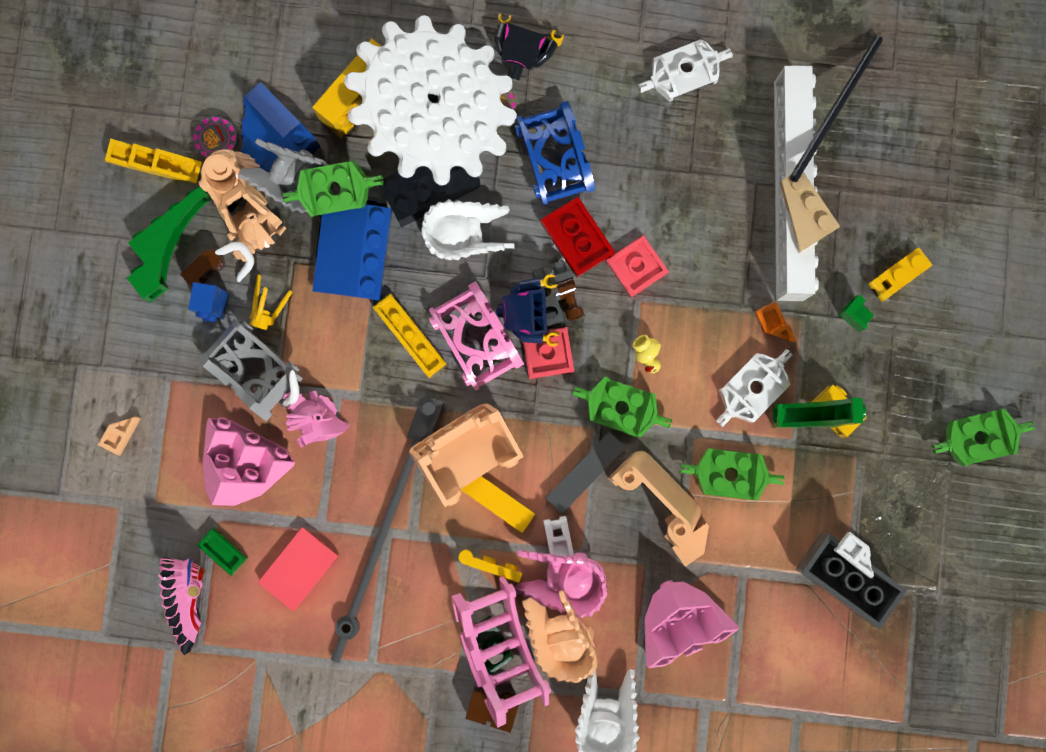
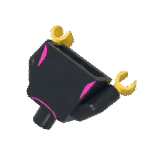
M499 14V24L494 40L501 60L511 63L507 76L520 80L523 68L529 70L540 68L552 57L557 47L562 44L564 35L557 39L554 37L556 30H553L549 39V36L512 24L511 15H509L508 20L503 21L502 14Z

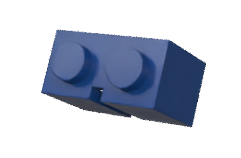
M193 282L188 310L196 313L195 317L202 318L203 321L216 323L217 319L224 320L229 293L215 285Z

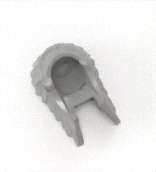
M257 138L254 143L278 156L272 165L271 171L268 173L259 167L240 169L237 177L246 180L248 185L256 187L257 191H263L266 196L281 202L284 207H289L292 212L296 210L302 214L307 212L299 200L284 202L283 199L290 196L283 197V193L296 191L301 170L327 166L329 164L324 160L313 157L309 151L301 150L297 152L288 148L284 149L281 146L270 142L266 143ZM335 181L332 182L330 186V189L333 193L336 187Z

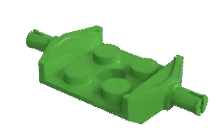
M355 160L300 171L296 191L284 192L283 197H290L283 200L284 202L299 200L311 217L359 209L366 205L369 188L383 185L384 181H376L383 179L382 175L366 176L361 166ZM334 181L341 187L339 194H334L330 189L331 183Z
M604 377L592 391L575 386L572 394L586 399L590 421L641 438L652 425L658 424L670 428L671 424L668 423H672L673 420L658 414L655 393H649L608 379V377ZM622 401L627 404L628 410L625 414L616 412L615 405L617 402Z
M999 409L949 421L946 428V440L942 443L932 444L931 448L935 449L932 450L934 454L945 451L950 452L959 465L968 466L977 462L1017 454L1020 434L1034 431L1035 426L1028 427L1034 425L1032 421L1018 424L1006 409ZM978 431L983 433L985 438L982 444H978L975 441V434Z
M707 448L698 464L688 465L681 463L680 468H687V470L680 469V473L694 474L697 477L699 488L702 494L758 501L767 484L784 485V481L777 479L785 480L784 475L768 473L762 454ZM728 468H733L736 471V478L732 481H728L725 478V471Z

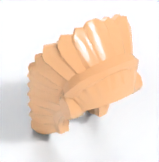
M223 149L215 151L206 158L201 170V180L198 183L205 192L209 193L232 236L238 235L237 229L228 210V205L243 197L259 213L266 215L268 213L266 207L268 202L265 199L267 196L263 191H257L256 187L248 185L246 180L237 177L240 169L260 168V165L255 163V159L251 158L249 154Z
M559 591V596L567 615H560L554 618H548L545 606L540 605L532 598L525 599L522 603L526 609L524 615L528 620L526 624L529 627L528 635L531 638V645L534 647L533 654L537 657L536 664L541 666V671L546 672L548 678L555 677L558 682L565 680L566 682L578 683L582 679H586L588 675H593L598 662L593 643L594 631L592 627L586 626L582 622L570 600L567 599L566 592Z

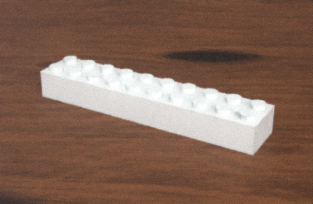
M784 66L774 82L776 301H804L814 295L819 286L818 277H815V268L818 266V255L815 254L817 242L798 253L796 246L798 244L795 233L792 231L789 211L786 209L779 184L783 179L791 175L812 141L813 133L816 131V119H813V111L816 108V97L813 96L816 76L812 74V66ZM813 155L804 173L817 191V187L814 186L817 165L814 164Z

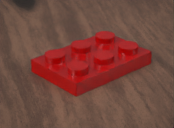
M579 197L540 220L541 225L577 278L616 253Z

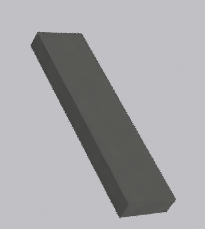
M608 432L545 498L563 514L626 447Z

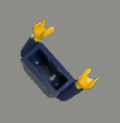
M549 274L542 280L534 278L520 281L511 289L510 295L502 298L503 304L497 306L496 314L499 318H503L505 329L512 330L513 334L522 342L542 344L545 341L549 346L558 345L559 342H554L550 339L551 335L559 336L560 333L558 331H551L548 335H543V333H547L545 289H541L543 286L556 288L558 285L550 286L548 279L557 276Z

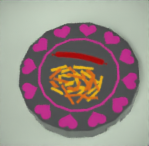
M219 116L204 118L197 124L193 131L192 141L197 152L206 159L217 150L229 149L235 152L239 136L236 128L229 120Z

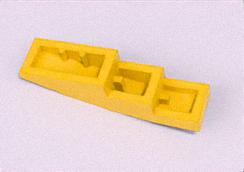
M110 139L105 157V162L194 184H197L202 165L201 161L156 148L154 150Z

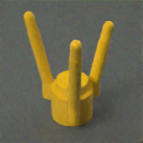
M257 274L249 325L267 330L268 325H274L275 319L288 301L292 291L289 290L272 316L269 317L270 312L263 310L268 291L267 287L263 288L258 306L261 275Z

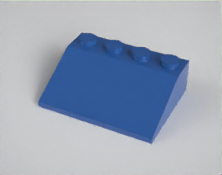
M365 205V207L322 214L313 292L381 301L392 218L391 208Z

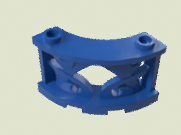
M568 101L559 103V108L525 118L517 116L516 134L518 139H523L536 181V185H533L536 198H541L543 205L548 204L549 201L583 191L588 193L596 190L590 164L587 162L584 152H581V150L585 149L580 130L576 127V119ZM544 125L546 129L543 131V129L540 128V126ZM535 128L537 132L531 134L528 130ZM557 129L558 134L561 131H566L567 135L560 137L555 133V130ZM550 135L558 143L572 144L573 148L566 151L562 157L561 168L552 164L541 155L543 146ZM530 141H537L534 150ZM569 158H573L576 164L573 166L569 164V170H567L565 167L566 161ZM537 164L545 169L541 176ZM557 176L562 178V188L550 192L546 191L545 180L551 179L553 181L552 187H554L557 182ZM566 179L571 181H582L580 183L566 187Z

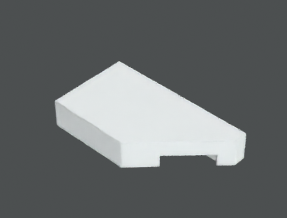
M847 532L834 551L866 576L872 578L874 574L871 568L869 546L851 532Z

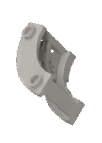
M234 319L232 324L206 353L203 352L198 361L202 367L226 386L231 383V388L234 389L235 394L250 410L267 422L273 415L270 412L271 409L290 389V371H295L299 382L303 378L298 374L300 369L291 361L288 363L284 361L276 352L252 333L254 328L244 320L240 323ZM236 331H239L245 337V342L240 344L237 339H234V345L238 350L233 351L227 341ZM254 342L263 350L252 349ZM222 347L225 348L227 353L212 359ZM263 358L266 368L265 381L252 379L242 384L245 367L241 359ZM273 359L279 364V366H276L274 368ZM232 361H235L238 366V371L232 374L230 372V368L235 366V364L232 363ZM285 372L284 376L280 379L279 374ZM273 381L277 382L275 386H272ZM258 384L263 386L262 389L260 387H257V392L253 393L252 389L254 385Z

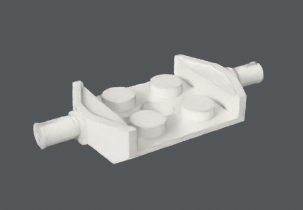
M700 39L655 57L652 62V76L650 80L638 84V89H640V93L652 88L656 89L671 102L674 97L710 83L716 84L719 78V63L732 58L733 54L730 48L717 53L707 42ZM688 63L692 66V71L686 73L681 70L680 65Z
M785 349L775 359L759 353L754 354L752 359L719 390L725 406V412L716 420L717 423H720L721 427H724L734 417L750 423L755 422L790 386L789 377L783 368L784 364L793 356L792 353H789L788 349ZM753 381H758L762 386L759 394L753 393L750 389Z

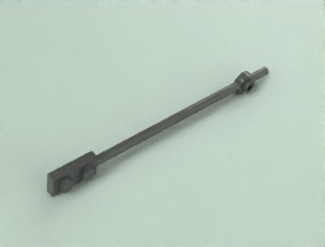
M422 394L406 438L413 440L410 449L433 434L444 402ZM409 452L348 614L342 616L336 622L335 631L339 638L331 660L334 662H340L347 641L355 637L359 632L360 624L356 617L415 462ZM344 624L350 625L351 630L349 632L343 630Z

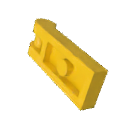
M918 247L868 283L871 289H875L879 295L877 296L878 299L883 302L930 268L932 264ZM885 281L890 288L886 290L882 282Z
M468 549L461 551L459 554V561L462 564L520 582L522 572L518 571L519 567L516 565L505 563V566L496 564L497 559L486 555L483 556V559L475 557L472 551Z

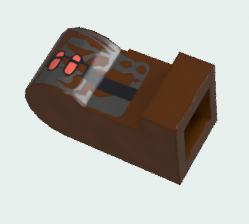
M206 250L180 275L191 287L193 282L204 284L214 273L224 268L225 259L222 255H217L215 250Z

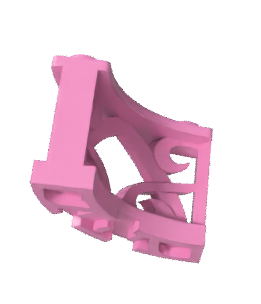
M475 281L468 285L469 289L435 309L431 307L429 311L432 317L429 320L435 330L440 329L464 370L461 376L467 386L472 384L475 391H477L483 384L513 367L519 368L524 363ZM468 304L464 310L461 308L462 306ZM456 310L461 314L459 318L455 315H449ZM479 312L482 314V319L475 321L469 315L472 313L475 317V314ZM449 315L452 318V322L446 324L442 318ZM466 320L478 327L491 325L492 329L487 332L484 338V351L475 350L461 344L462 331ZM446 330H454L453 341ZM496 339L498 345L495 347L491 345L493 351L489 352V340ZM459 352L470 356L466 364ZM508 358L496 366L493 365L492 360ZM483 360H488L490 369L476 377L472 371V366L478 364L480 365V370H482L484 366Z

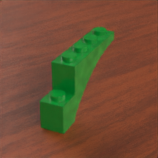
M200 186L190 190L182 201L172 204L168 212L154 218L150 226L145 230L135 233L132 240L128 242L144 264L135 267L131 271V275L127 277V280L139 295L150 303L169 289L166 286V280L176 244L192 218L211 200L210 195Z
M863 398L772 405L773 428H834L863 423V419L866 417V405L863 404Z

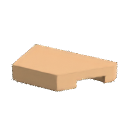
M135 416L109 424L98 445L121 456L141 418Z
M707 523L694 530L690 538L680 548L674 545L671 546L685 567L704 554L709 528Z

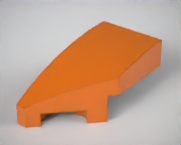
M772 302L754 311L763 332L790 342L796 341L789 323L785 322L777 302Z

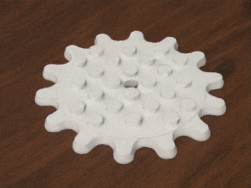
M425 15L416 19L415 31L413 33L403 32L394 22L385 23L382 27V33L386 41L385 45L377 47L369 42L360 43L357 46L356 52L366 63V70L363 73H349L344 79L345 86L350 90L358 92L362 97L361 105L350 109L348 112L349 121L355 125L367 124L374 131V137L367 144L368 152L373 156H380L387 151L394 152L399 158L398 173L404 178L412 177L420 166L428 167L433 174L434 181L439 185H446L449 182L450 170L454 166L463 167L472 177L480 176L483 171L479 159L480 153L489 151L496 156L503 155L506 152V143L497 134V128L500 125L511 126L517 120L516 112L504 106L500 100V96L503 93H507L512 89V79L509 76H497L488 67L489 63L494 59L493 48L491 46H483L478 50L469 48L464 41L466 36L465 28L460 24L453 25L447 34H440L434 30L431 19ZM428 95H438L439 102H430Z

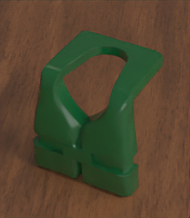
M492 616L486 617L481 622L492 618ZM493 627L481 632L476 637L478 647L482 650L487 649L489 645H497L506 641L499 627ZM511 649L503 652V659L497 664H492L486 659L484 664L488 675H491L514 658Z

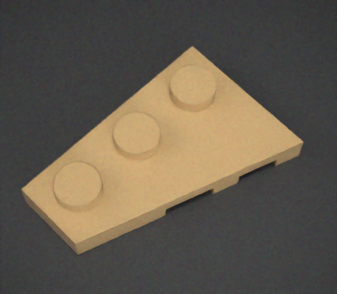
M804 172L798 182H792L789 179L790 176H788L779 183L786 209L789 211L792 231L795 233L798 253L840 227Z

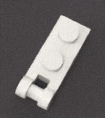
M566 516L559 517V520L550 521V519L543 520L550 554L573 556L574 552ZM562 529L563 535L554 537L553 530Z

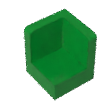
M860 294L853 297L838 314L858 332L866 330L868 327L867 323L874 316L871 311L863 306L866 299Z

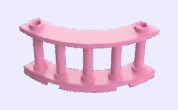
M504 576L499 578L501 590L469 602L464 600L461 593L452 596L456 622L461 621L463 632L459 633L469 666L478 688L482 686L488 698L484 702L497 728L506 724L505 713L508 712V709L537 696L540 697L544 706L549 705V694L551 693L548 682L542 679L532 659L522 633L515 606V588L512 584H508ZM503 600L505 613L475 625L472 623L471 615L473 611ZM508 622L513 638L485 650L479 649L476 640L479 633ZM517 647L523 664L495 676L488 675L484 664L486 659ZM527 672L534 686L533 688L505 700L499 698L495 690L496 685Z

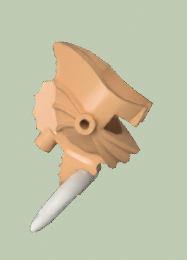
M247 200L244 210L237 211L232 216L238 235L232 236L231 233H228L227 237L232 242L215 251L217 255H225L234 251L233 254L236 259H241L245 262L237 275V282H240L252 269L255 250L257 248L260 250L264 247L268 248L270 244L275 243L271 236L275 233L281 236L286 230L285 226H280L282 220L269 209L266 215L259 213Z

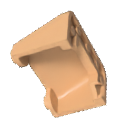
M486 403L468 411L415 444L409 450L413 460L444 507L456 504L462 494L461 488L497 465L511 468L519 462V459L524 457L499 410Z
M636 451L631 454L608 479L615 486L619 485L624 490H634L643 482L671 511L664 519L668 527L664 537L672 545L680 548L690 538L700 518L701 510L699 505L647 452Z

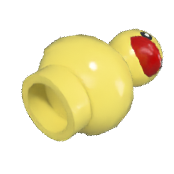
M647 335L639 336L632 344L635 349V358L638 362L645 364L646 372L656 373L661 368L660 361L655 358L660 351L661 344L656 339L649 338Z

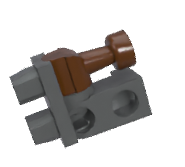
M564 261L552 264L554 275L557 277L548 279L550 286L556 284L558 286L554 289L547 288L546 286L541 287V289H545L547 329L564 324L559 300L564 299L569 309L565 312L567 321H572L585 315L583 308L577 307L574 294L576 284L572 271H568ZM543 267L532 270V279L540 278L542 280L546 277Z

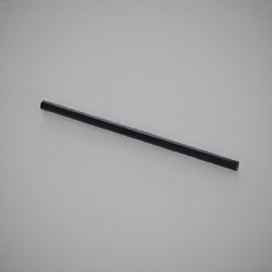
M874 37L791 173L789 179L792 182H798L881 45L882 37Z

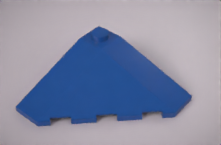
M261 82L244 96L245 119H242L241 134L243 137V149L240 152L249 154L251 158H254L255 163L259 164L261 169L269 173L278 156L254 143L257 138L266 143L270 142L284 149L288 148L297 152L306 150L313 154L320 148L313 135Z

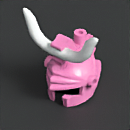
M290 371V390L278 403L280 406L291 411V414L286 415L288 418L286 421L288 425L287 430H301L302 436L296 439L299 446L302 448L309 443L326 441L345 432L350 425L337 418V409L334 403L328 397L318 396L317 391L307 393L309 400H306L305 397H302V394H299V385L295 371Z

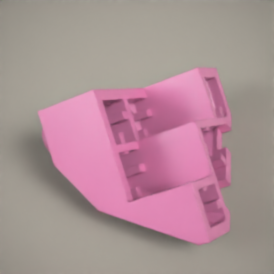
M666 581L653 594L645 616L646 665L648 668L666 666L673 663L683 653L685 656H689L703 650L702 644H716L725 640L736 632L739 627L705 592L685 582Z

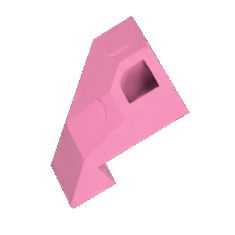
M208 418L202 466L205 491L212 505L235 506L261 496L294 466L295 461L288 449L231 420Z

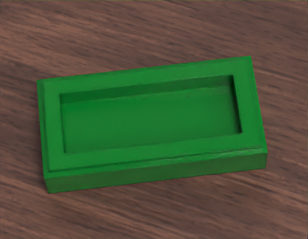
M215 527L197 544L203 552L230 576L234 575L248 559L243 552Z

